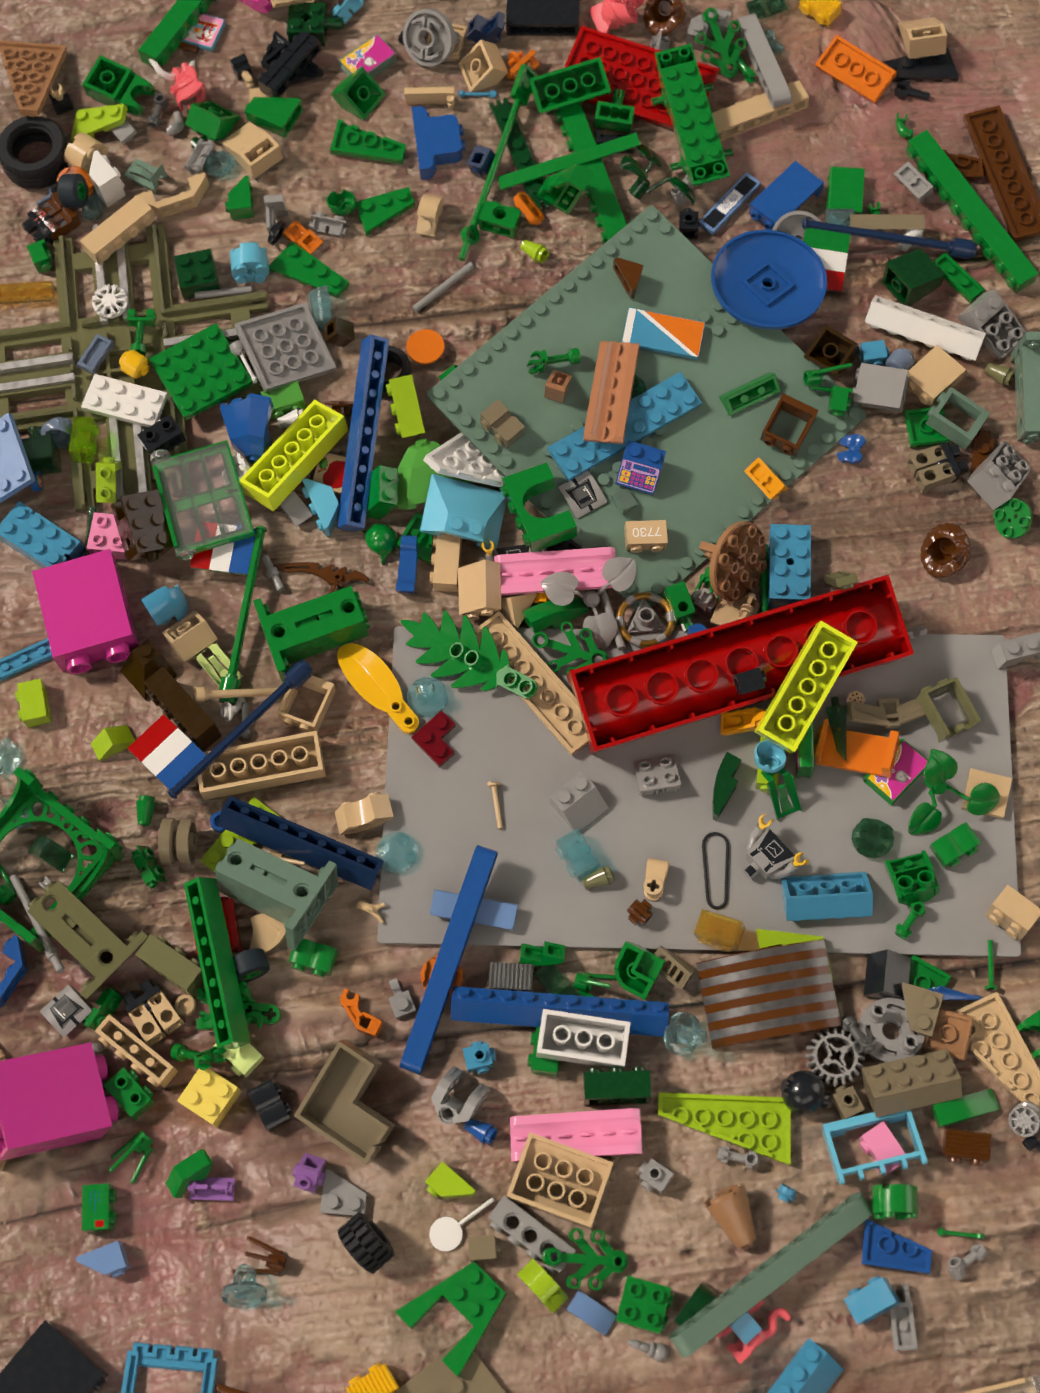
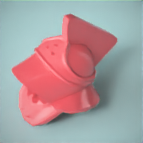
M604 0L590 8L589 13L598 31L609 34L610 29H619L627 24H637L639 12L636 10L645 3V0Z

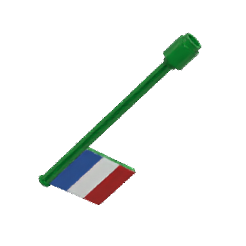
M200 522L202 523L206 540L221 536L219 527H224L225 534L243 529L237 526ZM264 526L253 528L255 533L253 537L192 554L191 569L247 575L229 671L226 677H221L219 690L240 689L241 680L238 679L237 672L265 532H267ZM199 528L195 543L202 541ZM238 697L219 698V702L222 704L228 701L234 705L235 701L238 700Z

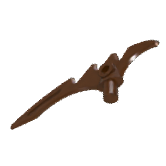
M297 562L274 566L279 571L286 573L306 572L317 575L331 586L329 593L337 591L339 588L342 589L350 581L361 580L366 583L369 582L368 577L359 571L354 570L346 574L347 567L334 571L335 566L333 564L319 569V563ZM290 567H310V568H292V569H286V568H290Z

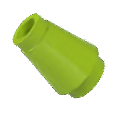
M524 240L520 246V249L536 263H544L549 256V250L545 245Z

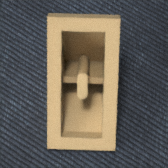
M537 594L501 597L502 615L514 628H519L524 619L522 611L530 608Z

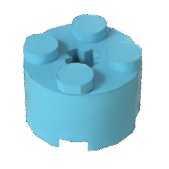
M246 242L239 244V248L235 250L232 248L230 250L231 273L236 283H263L266 281L265 277L270 272L266 247L261 248L259 243Z

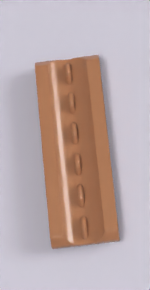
M600 341L584 429V441L613 444L624 443L640 343Z

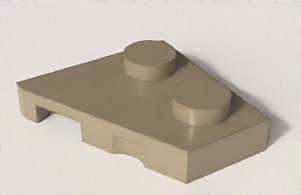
M902 982L910 1031L932 1037L944 994Z

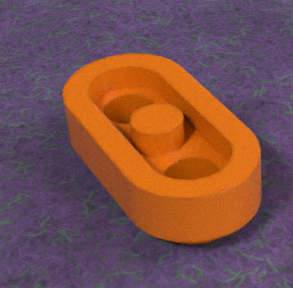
M519 191L514 197L515 206L523 212L530 224L540 225L545 219L542 211L525 192Z

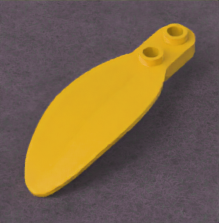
M349 643L341 646L337 652L338 663L351 686L373 707L386 712L403 733H415L419 729V719L403 700L400 686L394 674L383 660L361 645ZM395 704L400 706L397 710H394L392 707ZM412 720V723L410 725L405 724V721Z

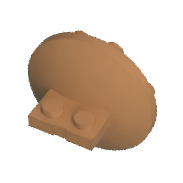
M748 521L736 522L723 532L716 545L702 541L699 549L705 553L704 557L711 560L709 569L710 582L713 591L719 598L731 602L738 601L758 587L761 572L766 570L767 562L766 536L756 524Z

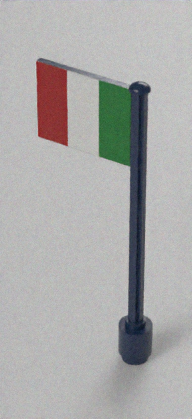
M807 218L802 221V228L804 229L803 242L816 252L824 265L827 275L826 290L842 292L851 235L947 250V252H950V257L963 259L974 258L977 250V243L973 242V240L956 237L952 241L945 242L807 220Z

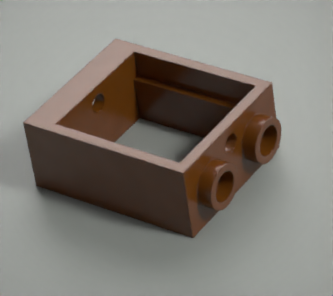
M783 393L762 432L760 440L767 446L781 449L786 455L796 457L819 410ZM781 410L807 422L796 444L770 433Z

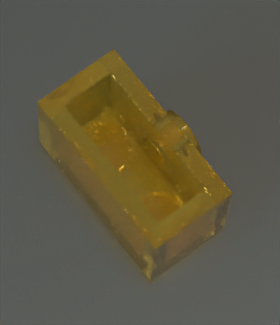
M702 909L694 934L698 942L704 945L715 944L723 951H737L745 931V925L743 921Z

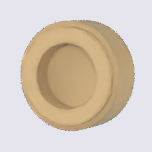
M184 994L176 999L174 1007L180 1016L189 1017L195 1013L197 1003L193 997Z

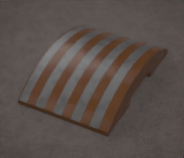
M824 939L759 949L696 963L712 1049L842 1026Z

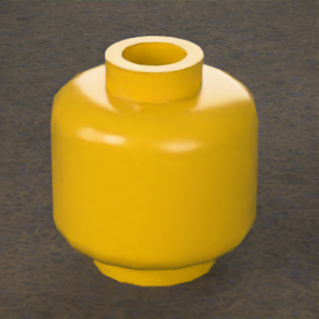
M135 350L125 351L119 360L121 371L134 379L145 376L149 370L147 357Z

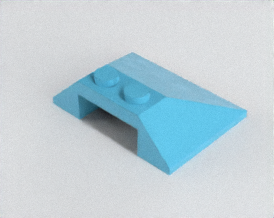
M431 474L420 532L436 536L445 533L475 541L478 547H481L483 542L485 549L491 547L489 541L491 540L494 544V549H496L507 497L504 498L499 491Z

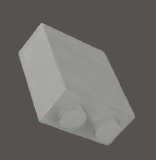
M861 363L860 368L856 370L855 380H857L856 388L853 387L851 399L858 406L902 412L910 373L906 369Z

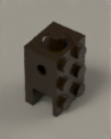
M158 489L120 496L121 502L111 504L127 562L147 558L148 562H153L159 559V555H164L174 547Z

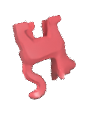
M761 1300L747 1312L752 1314L758 1311L764 1301ZM775 1308L771 1310L768 1316V1328L762 1329L748 1344L745 1345L739 1338L736 1344L730 1343L727 1346V1349L740 1364L752 1355L757 1346L776 1333L778 1317L790 1321V1313L786 1309ZM729 1325L717 1336L718 1338L726 1336L733 1330Z

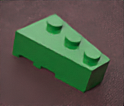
M578 163L547 177L536 196L569 215L594 173L586 166L579 165Z

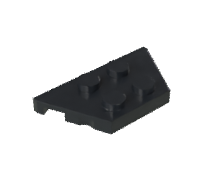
M277 31L273 33L272 42L268 44L266 54L261 60V66L266 71L269 69L271 62L280 57L283 48L291 44ZM311 61L291 86L324 76V72Z

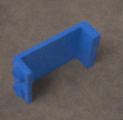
M795 160L750 203L749 214L753 220L759 221L764 225L766 230H772L775 223L783 215L796 211L812 195L818 197L822 193L824 182Z

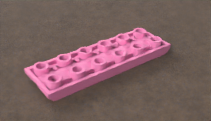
M614 547L494 556V562L500 563L501 596L545 593L541 586V581L557 572L573 574L578 579V586L575 590L601 589L608 583L602 576V568L609 559L615 558L616 554Z
M638 1108L510 1117L511 1162H519L529 1132L596 1157L643 1154L641 1113Z

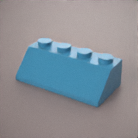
M866 872L789 876L788 878L781 879L783 905L787 921L799 922L811 919H843L845 917L863 918L873 916V892Z
M808 1338L767 1393H827L844 1369L826 1351Z

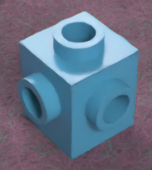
M477 1041L471 1043V1047L463 1048L468 1073L477 1072V1074H484L490 1072V1068H494L493 1061H496L494 1048H489L488 1043Z

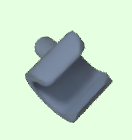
M51 186L49 194L36 202L37 206L50 200V195L55 191L57 192V186Z

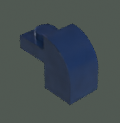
M498 11L490 20L477 14L468 23L466 38L475 43H478L480 40L494 44L498 43L501 32L505 28V13Z

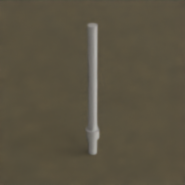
M12 875L10 880L27 912L30 909L28 904L31 901L18 875ZM27 912L46 950L45 955L48 961L52 962L57 973L64 972L65 968L60 960L58 949L53 946L44 927Z

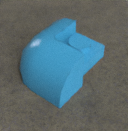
M178 584L172 588H167L165 585L141 599L157 627L167 624L173 617L177 621L181 620L188 611L187 599Z

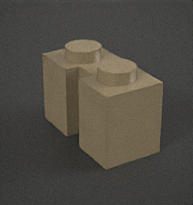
M499 399L480 414V424L487 432L490 431L494 435V440L506 449L524 435L525 426L509 413V410Z

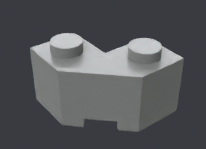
M714 8L718 12L717 23L724 40L728 32V25L731 22L732 12ZM712 12L708 13L709 17H714ZM702 14L691 19L687 31L686 45L691 44L693 49L704 51V45L695 43V36L699 32L705 33L707 38H714L710 24L704 23ZM698 36V40L703 41V37Z

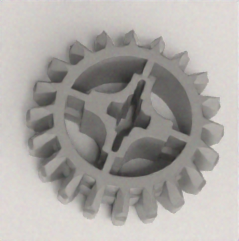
M834 1027L832 1034H830V1031L826 1028L824 1029L825 1036L818 1032L816 1034L817 1039L811 1038L810 1040L813 1046L808 1045L806 1048L811 1053L806 1054L805 1059L812 1060L806 1066L807 1068L814 1067L811 1072L818 1073L821 1079L822 1077L826 1079L824 1082L825 1086H828L830 1081H833L832 1085L834 1088L837 1087L838 1081H840L842 1086L846 1085L845 1079L852 1083L854 1081L853 1076L859 1077L860 1075L857 1069L862 1070L864 1068V1065L859 1062L864 1061L865 1056L858 1055L859 1053L854 1050V1042L851 1041L853 1036L851 1033L848 1037L844 1036L846 1033L844 1029H842L840 1034H837V1028ZM837 1041L843 1043L845 1046L841 1048H836L828 1042ZM822 1045L826 1059L819 1064L817 1052L818 1048ZM851 1052L852 1066L848 1070L844 1056ZM832 1054L834 1056L837 1054L839 1055L838 1061L836 1059L833 1061L830 1059ZM834 1067L841 1071L842 1074H832L824 1069Z

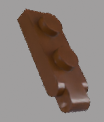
M979 429L977 436L973 438L970 476L993 452L994 438H990L991 431Z

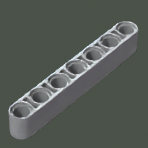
M756 14L737 18L736 21L740 23L739 34L746 41V50L771 107L776 108L791 104L792 99L789 87Z

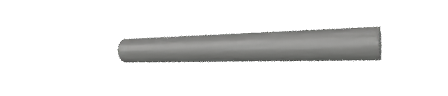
M469 262L417 302L412 306L413 310L417 313L475 268L473 263Z
M605 589L599 595L605 613H609L616 620ZM617 626L614 639L618 650L621 651L626 646Z

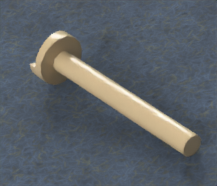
M489 781L487 786L492 788L497 827L502 829L503 825L497 787L500 786V782L492 783Z

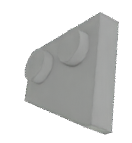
M325 1169L326 1178L323 1183L320 1213L354 1216L357 1212L365 1214L367 1194L329 1169Z

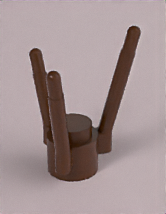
M247 1236L246 1239L273 1254L269 1253L268 1256L246 1251L245 1256L266 1261L265 1267H269V1269H233L232 1273L271 1274L275 1276L277 1272L283 1273L287 1255L282 1254L283 1251L274 1249L251 1236Z

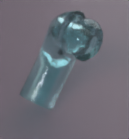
M767 30L764 34L771 50L782 54L785 46L776 42L775 31Z

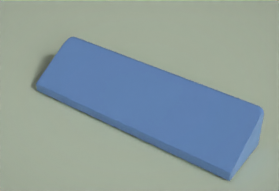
M435 889L430 915L451 919L459 894ZM483 898L474 923L513 930L518 904Z

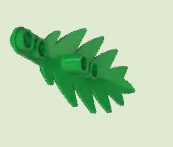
M446 610L443 611L441 629L426 612L422 614L421 623L401 620V624L405 629L414 635L406 642L407 646L430 648L416 660L417 664L445 662L431 674L432 678H444L464 673L451 684L452 688H466L486 683L481 688L484 692L502 686L525 699L532 698L537 693L538 684L535 680L510 668V660L506 650L503 649L501 657L499 656L493 636L486 626L483 627L481 644L479 645L476 632L468 616H463L461 635H459L453 619Z

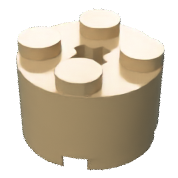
M79 133L73 137L76 140L73 143L69 142L67 145L64 160L68 163L69 167L78 166L89 173L94 151L98 150L101 155H106L108 147L86 133Z

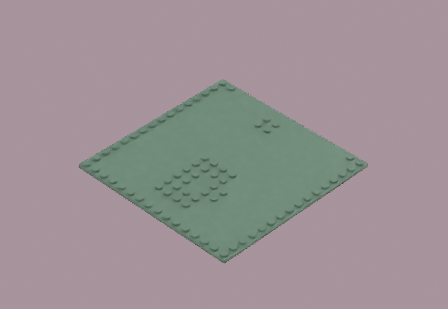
M654 206L646 208L427 392V398L505 477L546 462L548 463L554 476L555 489L535 495L528 501L545 518L569 510L577 526V537L572 538V540L583 549L614 547L616 557L633 558L635 560L636 576L632 585L628 589L618 592L624 599L641 592L655 593L663 597L666 587L682 582L707 560L704 557L705 553L699 549L702 541L716 545L720 536L729 526L739 521L749 522L774 500H770L744 472L758 457L789 487L866 417V413L852 399L849 410L846 409L844 417L832 416V413L828 412L830 392L811 391L810 386H805L803 382L804 371L820 370V368L803 357L805 353L780 329L767 330L752 327L738 321L727 313L716 299L712 289L711 270L713 263ZM619 257L644 265L635 296L632 299L628 296L613 269L614 258ZM629 307L705 322L698 360L639 349L631 399L681 371L702 402L700 407L637 442L666 451L654 495L627 488L638 502V505L624 515H621L612 503L611 496L626 489V487L615 485L625 451L623 450L588 470L600 487L607 503L576 518L558 488L568 481L547 451V448L585 426L600 341L622 343ZM572 348L579 349L581 356L579 364L571 365L569 361L547 364L543 373L539 371L534 375L528 373L529 369H536L534 365L527 366L530 360H538L539 358L537 356L531 357L534 351L546 350L548 357L567 354L568 350ZM553 369L572 375L563 403L544 397L546 382ZM767 373H775L781 392L729 416L719 396ZM825 373L822 374V383L818 385L827 388L838 386ZM783 393L819 410L796 457L786 455L781 449L767 446L760 440L762 432ZM497 399L503 403L512 416H515L525 426L524 435L507 449L503 445H499L494 440V435L490 431H485L480 424V414ZM781 410L770 433L796 444L807 422ZM666 520L668 540L666 549H663L661 552L643 550L640 553H632L631 551H626L624 534L626 521ZM641 600L631 605L635 611H637ZM646 600L647 603L651 606V608H653L657 604L653 601Z

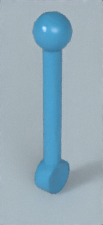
M460 90L458 95L461 98L464 96H489L494 99L497 93L494 90L490 92H465Z

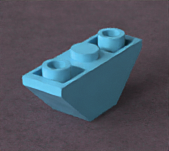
M305 478L302 480L304 487L301 488L305 499L309 498L311 501L308 505L312 514H317L319 520H316L320 532L324 530L326 537L331 535L338 520L339 503L332 487Z

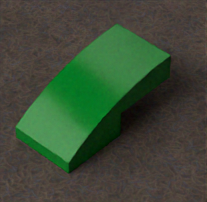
M544 941L543 947L522 943L519 953V964L546 966L563 963L565 945Z

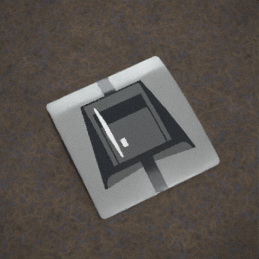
M589 471L558 487L576 518L607 503L604 494Z
M67 985L40 1012L59 1034L65 1037L92 1010Z

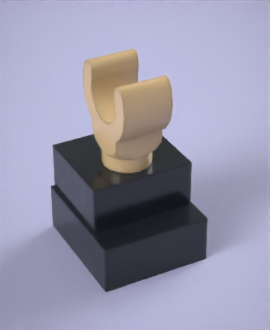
M245 53L230 59L232 70L238 81L243 79L247 88L254 86L251 77L252 70Z
M59 84V89L56 91L52 87L50 88L51 94L49 96L57 116L74 110L68 93L64 94L61 84Z

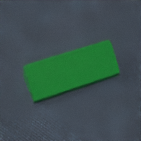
M767 373L719 396L729 416L781 392L775 373Z

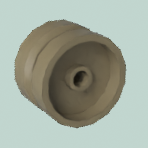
M175 818L162 819L158 839L159 857L162 864H174L177 858L180 864L192 865L194 863L197 850V827L193 818H183L179 824Z

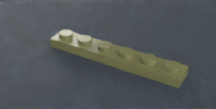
M845 570L823 575L825 583L837 589H849L854 587L853 583L858 582L856 573Z

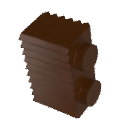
M945 1129L943 1131L942 1158H947L949 1163L960 1164L961 1160L970 1161V1165L984 1166V1163L990 1161L991 1134L955 1129Z

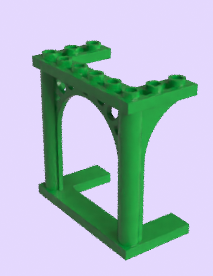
M18 766L13 772L17 777L15 790L6 806L0 812V842L15 828L31 822H46L63 829L73 840L78 855L77 870L67 889L81 901L115 860L120 862L124 858L121 852L123 848L110 833L106 832L104 834L98 828L94 831L89 827L91 823L83 816L78 818L73 814L75 810L66 803L64 805L58 802L59 797L53 792L49 791L46 793L42 789L43 785L39 782L40 780L28 768L23 770ZM39 802L43 805V813L37 817L33 814V806ZM48 807L50 808V812L52 813V815L55 813V816L53 818H49L47 816ZM27 809L28 818H22L21 816L26 814L24 811ZM65 824H70L69 828H64ZM82 836L83 839L90 840L80 843L78 837ZM93 845L97 847V852L91 856H86L82 853L83 848ZM84 860L93 861L91 864L88 863L86 868L83 867ZM57 900L49 908V910H52L57 906ZM0 909V921L42 954L45 948L35 928L33 927L29 932ZM46 930V932H47V934H48V936H49V938H50L52 935Z

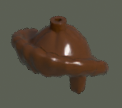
M647 0L643 15L646 28L654 35H657L660 30H662L661 36L670 34L686 17L685 0Z
M954 523L939 524L926 535L920 549L921 562L927 573L935 578H946L955 574V572L962 570L970 560L969 537L959 525Z

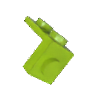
M103 457V460L96 463L97 502L115 503L117 501L116 471L121 469V461H115V457Z

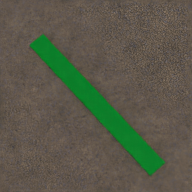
M637 133L499 176L497 179L500 190L560 172L577 163L582 165L641 146Z

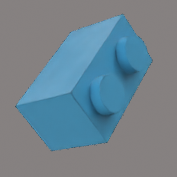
M876 1276L867 1282L868 1286L862 1289L857 1287L848 1292L849 1296L844 1301L857 1325H864L901 1304L888 1278Z

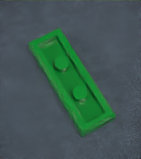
M946 252L933 261L936 266L943 270L944 280L970 304L985 292L986 289Z

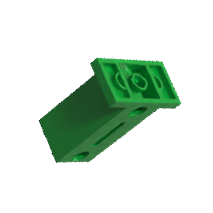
M352 586L272 614L268 605H263L261 598L253 600L282 683H284L283 680L285 679L283 675L290 669L289 664L369 636L367 629L370 628L365 609H363L358 591L354 592Z

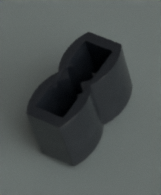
M270 1079L247 1091L267 1132L292 1120L290 1114L293 1113L287 1101L283 1103L280 1097L283 1091L278 1082L273 1083Z

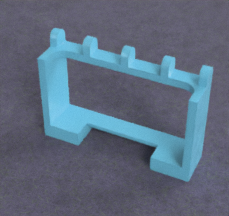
M911 1110L876 1117L875 1113L872 1112L826 1123L822 1126L824 1141L836 1180L840 1185L845 1184L844 1177L857 1173L859 1180H864V1171L879 1168L881 1175L886 1174L885 1166L900 1162L903 1170L908 1169L907 1161L918 1159L923 1165L928 1164ZM883 1121H887L888 1124L906 1121L916 1152L841 1170L832 1138L846 1135V1131L878 1124Z

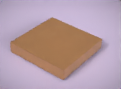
M940 1008L933 1036L925 1035L922 1049L931 1052L947 1049L951 1057L966 1060L975 1017Z

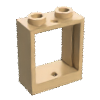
M312 676L302 686L325 695L313 723L288 714L299 689L293 688L288 690L277 711L281 723L287 726H298L305 733L318 732L336 693L333 683Z

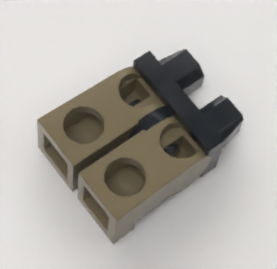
M947 442L941 445L909 454L906 464L912 477H915L914 481L921 495L928 493L930 489L958 481L959 476L968 471L969 467L965 460L957 463L955 461V458L961 454L958 444L948 446Z

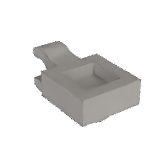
M397 978L390 980L389 984L394 996L388 999L396 1019L416 1012L409 991L402 992Z

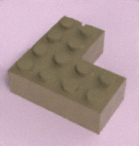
M345 1039L337 1043L294 1117L367 1165L374 1161L383 1146L381 1143L386 1141L395 1124L360 1101L382 1063Z

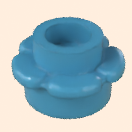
M782 1183L779 1189L776 1188V1192L779 1193L777 1196L779 1199L790 1203L791 1200H796L797 1191Z

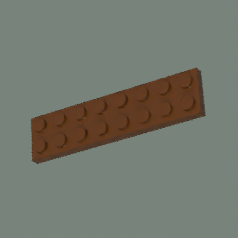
M1000 105L964 114V123L977 155L982 159L984 172L1012 240L1017 242L1040 236V201Z

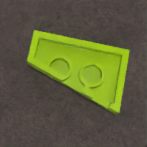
M125 104L77 110L70 141L73 143L76 140L73 137L79 133H86L94 137V133L101 130L106 132L125 124L127 106Z

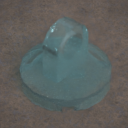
M423 677L416 680L410 686L407 692V702L415 714L423 718H431L446 707L448 693L445 686L439 680L432 677Z
M678 1012L673 1015L669 1020L671 1021L669 1026H666L664 1031V1041L667 1049L678 1056H687L698 1045L707 1042L706 1031L701 1030L699 1020L695 1015L687 1012Z
M241 1264L236 1269L233 1283L226 1285L222 1289V1301L234 1308H241V1305H246V1308L260 1306L266 1301L267 1289L262 1284L256 1283V1270L254 1267Z

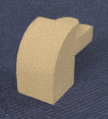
M428 193L422 196L417 212L419 216L416 233L436 236L438 217L442 216L445 197Z

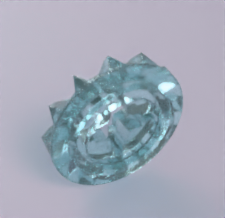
M214 151L206 157L205 169L209 175H213L215 178L217 176L224 177L225 174H230L231 169H234V159L226 151ZM218 160H219V161L221 162V164H222V167H221V168H218V166H217V165H218V164H217V163H218Z

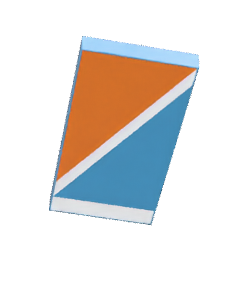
M629 307L622 343H640V349L698 360L705 322Z

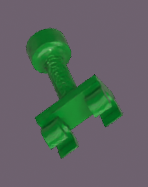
M128 309L127 323L129 327H137L135 343L131 344L130 350H135L145 356L146 346L143 345L144 327H155V309H147L146 317H137L136 309Z
M572 348L568 350L567 354L548 357L546 350L534 351L531 357L537 356L539 358L538 360H530L527 366L534 365L536 369H529L528 373L532 375L537 374L538 371L543 373L547 364L569 361L571 365L579 364L581 361L579 349Z
M175 1044L171 1049V1058L174 1061L184 1062L186 1059H193L195 1069L206 1070L212 1067V1065L208 1064L213 1062L220 1064L228 1059L222 1058L220 1055L227 1052V1050L217 1049L216 1046L202 1052L189 1050L187 1045Z

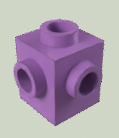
M305 1153L293 1170L292 1176L295 1177L294 1187L315 1193L319 1185L322 1186L325 1181L326 1173L323 1171L326 1160Z

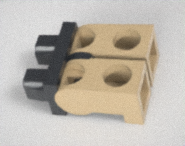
M148 979L140 985L144 991L143 995L137 997L134 991H130L123 998L126 1004V1011L144 1042L151 1047L166 1037L154 1017L157 1018L168 1035L185 1023L160 987Z

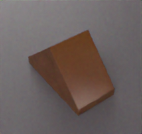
M619 257L614 258L613 269L628 296L632 299L635 296L644 265Z

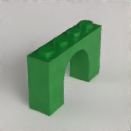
M547 462L502 478L503 486L500 487L501 493L504 498L507 497L509 511L511 514H515L517 529L522 530L524 534L522 535L525 546L530 547L531 552L577 537V526L569 510L548 518H538L530 515L524 508L526 502L533 496L555 489L554 476Z

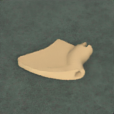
M263 913L250 918L253 936L249 949L261 948L267 953L285 939L286 930L284 923Z

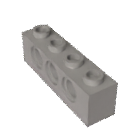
M505 1196L502 1197L488 1217L491 1221L490 1226L499 1233L502 1230L509 1235L507 1239L517 1247L520 1244L527 1249L525 1253L535 1261L537 1258L542 1260L543 1247L548 1244L559 1249L561 1253H576L574 1248ZM511 1217L519 1220V1225L515 1229L507 1227V1221ZM528 1231H534L537 1234V1239L533 1243H528L524 1239ZM554 1253L550 1258L552 1261H555L557 1256ZM560 1262L557 1266H547L544 1264L543 1267L553 1275L555 1272L561 1274L568 1263Z

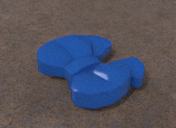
M859 434L844 436L839 443L841 446L847 447L849 451L838 452V460L849 464L860 463L863 460L860 448L866 444L864 436Z

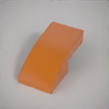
M297 220L293 221L282 234L290 242L293 241L311 255L323 244V241L310 229L306 230Z

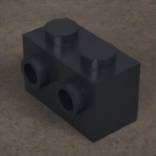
M171 414L160 418L157 423L144 428L137 434L140 443L152 460L186 441L182 430Z

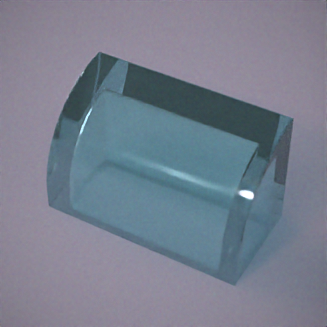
M328 286L317 287L307 295L308 308L319 330H324V324L332 319Z

